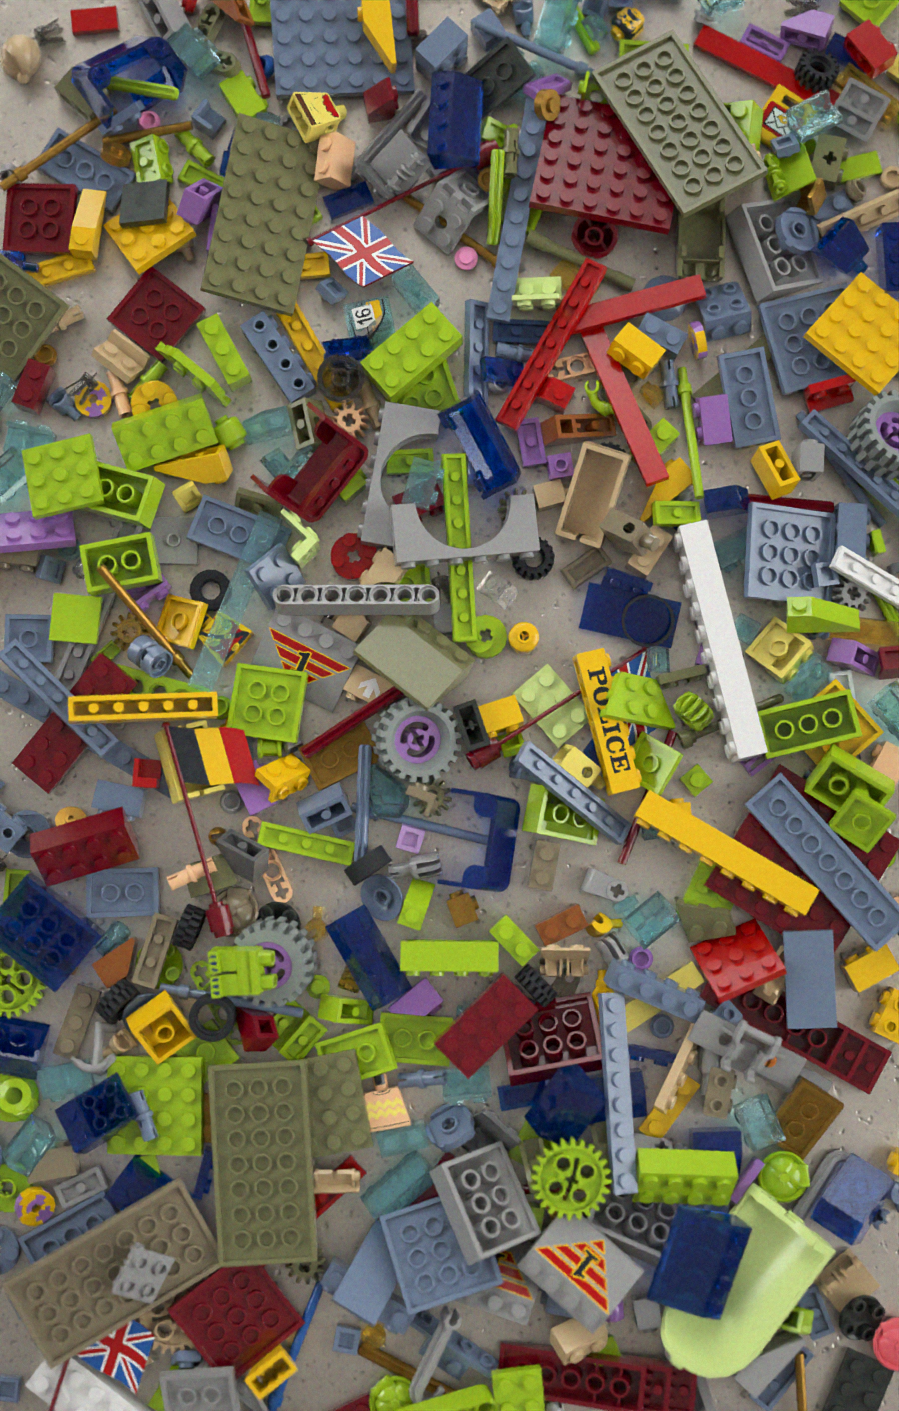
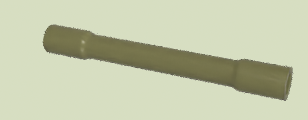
M530 230L525 243L537 249L547 251L578 267H581L586 259L585 256L551 241L550 238L533 230ZM607 267L608 270L603 278L631 292L636 279Z

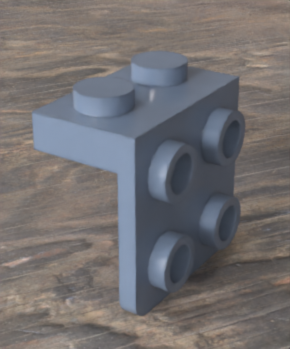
M728 282L704 288L706 298L698 300L696 303L703 317L706 342L751 332L752 311L738 282Z

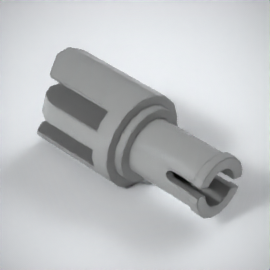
M439 852L411 856L409 862L389 864L390 878L393 880L412 876V878L417 880L443 875V870L440 868L441 861L438 859L440 857Z
M614 931L601 939V941L595 943L608 968L613 958L622 961V959L628 960L629 954Z
M704 1047L700 1048L698 1070L702 1073L700 1095L703 1096L706 1094L710 1068L712 1066L721 1068L720 1061L722 1058L721 1055Z

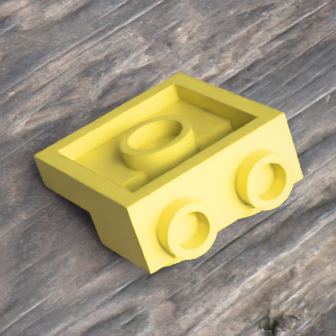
M774 616L746 649L745 654L761 665L768 674L782 684H785L787 680L792 682L799 673L798 667L802 663L807 664L812 659L814 647L813 643L800 633H787V624Z

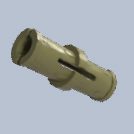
M510 127L504 129V147L502 149L505 151L504 178L508 179L517 177V161L520 156V150L518 149L519 130L517 128Z

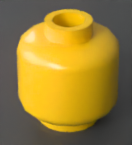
M528 622L515 624L510 629L508 635V643L511 649L520 654H527L533 651L539 641L537 628Z

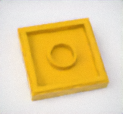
M168 594L157 628L171 644L194 650L208 604Z

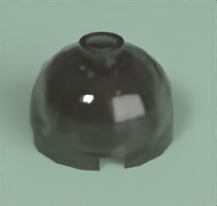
M339 354L332 355L326 358L319 366L317 374L318 387L322 395L329 401L338 404L348 403L354 400L362 391L364 371L360 363L353 357L348 355L339 356Z

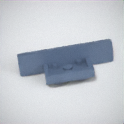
M425 1310L416 1313L410 1324L414 1329L428 1337L418 1351V1354L424 1356L440 1323L439 1319ZM453 1330L437 1363V1367L458 1381L470 1366L488 1379H492L491 1371L496 1370L499 1360Z

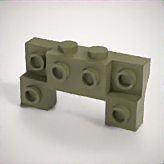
M606 1120L589 1124L594 1145L592 1152L600 1150L601 1155L598 1160L606 1158L607 1163L603 1168H609ZM542 1136L519 1143L531 1194L539 1191L531 1188V1185L537 1182L530 1177L531 1174L537 1173L532 1168V1164L540 1165L536 1156L541 1155L544 1157L546 1155L543 1150ZM566 1157L559 1158L556 1166L561 1169L566 1168L569 1164V1159ZM578 1157L574 1160L571 1176L565 1177L568 1182L566 1190L569 1189L572 1180L576 1181L574 1170L579 1161ZM584 1165L580 1169V1174L582 1176H589L593 1171V1167ZM554 1181L549 1185V1190L561 1189L562 1184Z

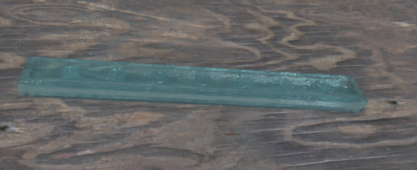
M260 510L188 683L189 687L202 692L213 691L255 589L245 570L271 550L283 521L281 518Z

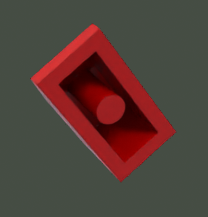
M548 376L534 401L564 415L576 388Z

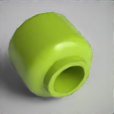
M224 415L214 421L216 424L214 431L219 445L225 444L226 449L231 451L246 442L244 438L247 436V432L238 417L232 416L228 418L227 415Z

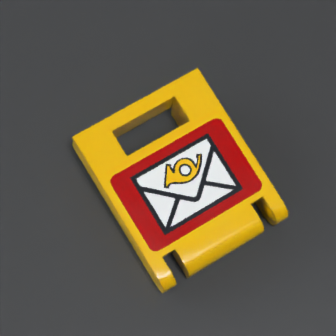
M778 84L762 108L763 120L760 143L772 150L771 139L793 133L797 138L803 133L815 115L817 108ZM784 98L803 109L801 114L783 104Z

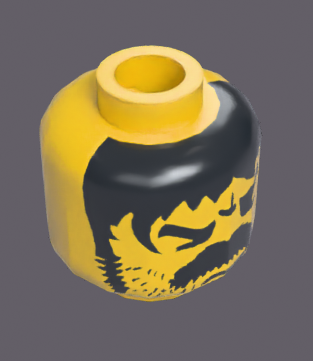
M624 7L610 21L612 37L617 42L620 39L634 40L644 30L643 23L645 19L642 13L635 7Z

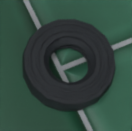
M207 569L199 572L193 578L189 593L192 600L208 604L207 612H215L223 609L229 603L232 597V586L224 573ZM208 582H215L220 588L219 595L212 600L206 599L202 594V588Z

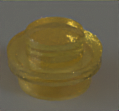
M377 1323L374 1327L367 1325L362 1331V1342L370 1349L381 1347L386 1340L384 1328Z

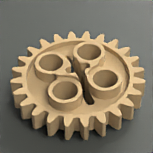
M192 1284L181 1292L186 1294L196 1285ZM176 1295L163 1302L164 1308H152L138 1318L140 1319L137 1320L155 1335L152 1350L162 1346V1354L166 1352L167 1348H171L172 1355L178 1347L181 1351H185L187 1344L190 1348H194L192 1342L167 1311V1308L177 1301ZM153 1317H160L158 1320L152 1319ZM168 1324L171 1327V1331L163 1333L159 1330L158 1326Z

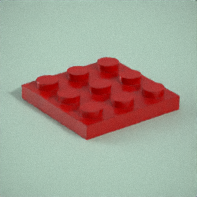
M755 918L736 926L735 935L705 940L690 947L693 957L720 1004L787 974L785 966Z

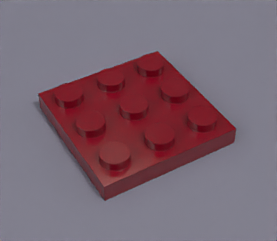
M16 183L7 189L2 251L5 254L72 255L69 250V242L77 209L78 187L76 184Z
M152 266L145 271L106 319L163 364L166 358L155 350L158 344L163 342L165 345L168 344L176 348L205 313L206 309Z

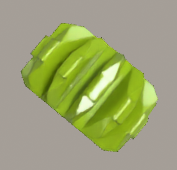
M689 691L680 696L673 705L675 714L679 716V719L695 731H702L714 718L713 711L708 704L697 694Z

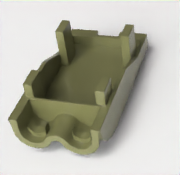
M725 197L686 218H683L677 209L676 275L679 280L700 274L702 281L719 282L725 277Z

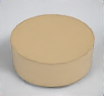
M889 166L883 170L879 178L883 189L894 191L899 188V167Z

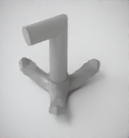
M95 1022L91 1064H87L74 1057L70 1059L71 1062L83 1072L93 1073L98 1076L107 1073V1068L115 1062L116 1056L112 1053L104 1061L102 1060L104 1032L116 1033L117 1023L110 1025L107 1022Z

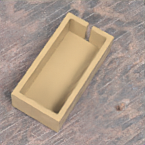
M590 441L583 442L555 534L572 540H576L579 534H583L579 542L599 549L603 546L606 536L599 526L610 508L616 507L632 455Z

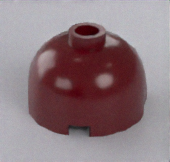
M578 218L574 223L571 239L575 249L581 255L600 259L607 256L615 248L619 239V227L615 224Z

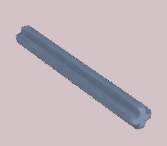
M371 745L359 746L354 862L367 854Z

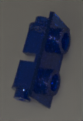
M367 335L322 341V345L327 352L324 353L325 363L329 362V364L346 362V354H349L350 361L363 360L373 350Z

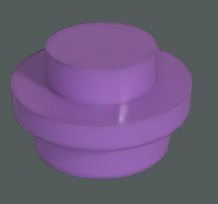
M639 946L630 952L629 961L636 965L635 968L643 971L644 968L648 969L652 965L653 955L649 949Z

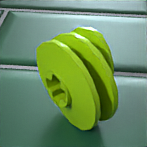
M477 616V642L465 643L474 656L490 659L503 651L507 642L506 628L494 616ZM487 631L490 633L492 640L483 642L481 641L482 636L480 634H485Z

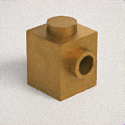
M462 889L449 894L450 899L446 900L456 928L479 920L475 911L479 909L475 895L470 896L468 892L463 893Z

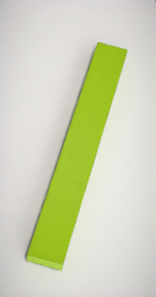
M466 453L442 454L446 545L454 548L469 549L472 547ZM466 560L461 565L453 566L449 565L448 562L452 642H477L472 560Z

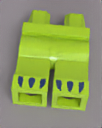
M215 946L208 951L209 973L213 974L210 976L212 998L232 995H260L264 990L274 989L278 984L276 973L265 974L264 967L275 964V951L263 950V946Z

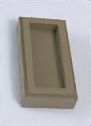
M593 547L561 569L560 572L572 589L575 590L613 562L602 547L600 549Z

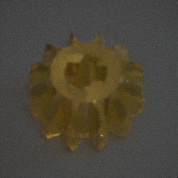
M131 612L127 613V620L122 615H119L118 618L121 623L113 622L112 626L117 628V630L110 632L111 636L117 637L113 643L115 645L121 644L120 650L122 651L127 650L128 646L137 637L150 634L140 621L133 617ZM129 628H132L133 630L136 629V631L133 632L135 633L134 637H130L129 635L126 636V634H129V632H127Z

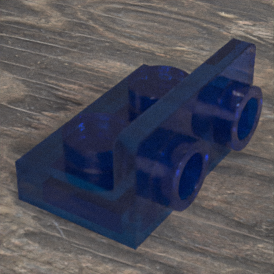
M607 566L600 588L625 598L633 599L636 596L648 594V591L651 592L653 582ZM641 598L637 602L644 603L646 598Z

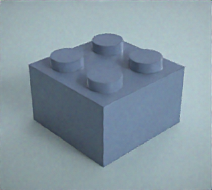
M447 16L415 49L416 70L435 87L441 82L445 83L450 78L452 71L457 66L461 67L468 58V34Z

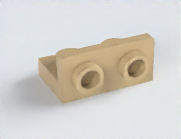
M116 329L112 330L108 340L94 348L91 354L94 359L127 384L144 374L150 360V356Z

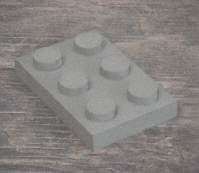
M234 1366L161 1371L159 1375L165 1411H241Z

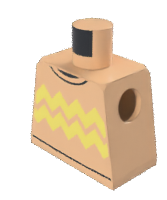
M386 1073L373 1076L374 1089L366 1090L364 1093L371 1132L411 1125V1117L398 1085L388 1086Z

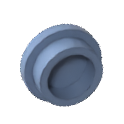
M658 1014L652 1018L650 1030L657 1038L664 1039L673 1033L674 1022L669 1016Z

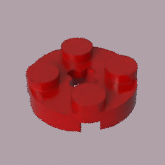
M358 533L344 534L334 543L330 553L331 563L336 573L350 581L359 580L366 569L370 570L374 564L372 559L377 552L374 546L362 545L361 538L357 537ZM355 551L359 552L360 560H355L353 563L349 562L350 557L348 554Z

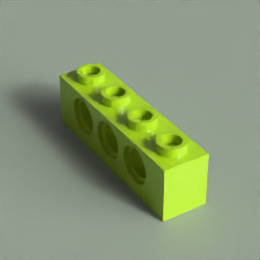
M117 664L133 679L141 681L143 684V689L139 693L132 691L131 694H155L156 689L159 687H164L166 693L212 692L208 688L164 676L152 678L142 670Z

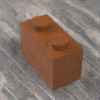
M574 904L534 924L545 947L589 926L578 904Z

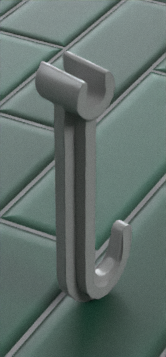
M834 1150L824 1157L810 1180V1187L806 1188L792 1209V1212L803 1221L841 1162L848 1164L844 1181L846 1183L851 1182L856 1172V1164L849 1153L842 1150Z
M447 1305L440 1310L441 1321L410 1384L409 1395L414 1404L442 1396L444 1393L443 1386L439 1385L432 1396L428 1398L423 1397L427 1384L453 1330L458 1329L462 1323L458 1311L454 1309L451 1314Z

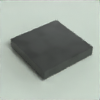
M168 180L123 184L120 226L128 228L167 223L170 188Z

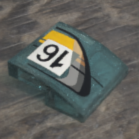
M389 296L343 304L352 352L359 350L360 353L374 351L396 332Z

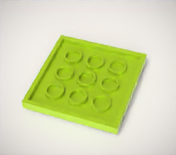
M115 1055V1062L107 1068V1154L202 1156L204 1154V1056H170L157 1065L150 1055ZM142 1089L149 1109L153 1111L152 1118L159 1135L146 1142H143L138 1123L134 1121L133 1117L135 1114L128 1097L129 1094Z

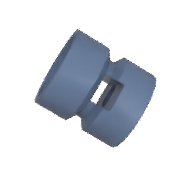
M148 635L137 637L130 644L127 651L128 659L152 678L163 676L170 669L173 661L172 654Z

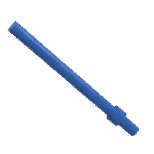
M319 1280L315 1283L302 1317L305 1324L297 1330L288 1353L294 1362H296L323 1292V1285L320 1284ZM289 1377L278 1385L274 1391L270 1392L267 1400L269 1411H277V1408L281 1407L284 1399L283 1393Z

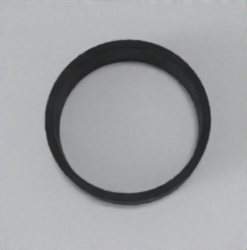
M642 594L634 597L626 604L621 616V625L627 638L634 644L642 647H654L663 643L671 635L674 628V614L669 604L661 597L653 594ZM641 598L658 599L667 606L670 612L671 623L668 632L663 638L653 643H641L629 636L625 628L624 620L628 608Z

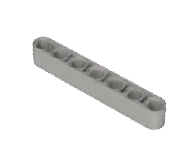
M281 585L273 591L276 610L282 615H432L440 609L439 590L433 585ZM284 598L289 599L286 602H280ZM308 598H312V599H313V600L310 601V602H305V600L308 599ZM332 598H336V599H337L335 602H329V601H328V600H330V599H332ZM355 598H361V599H362V600H360L359 602H353V601H352V600L355 599ZM379 598H385V599H386V600H384L383 602H378V601H376V600L379 599ZM403 598H409V599H410V600L407 601V602H402V601H400V600L403 599ZM427 598H433V599H434V600L431 601V602L424 601V600L427 599Z

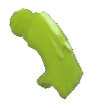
M596 380V388L591 390L589 387L590 382L587 381L584 388L592 407L605 417L610 414L614 415L610 403L600 400L598 396L601 383Z

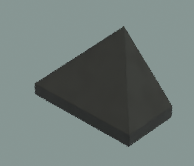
M476 699L453 706L467 751L471 752L491 745Z

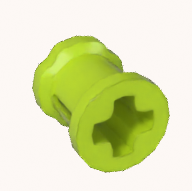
M258 738V759H262L263 756L283 757L282 742Z

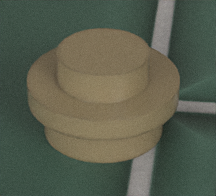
M858 178L850 179L846 182L845 192L851 200L861 201L867 193L863 182Z

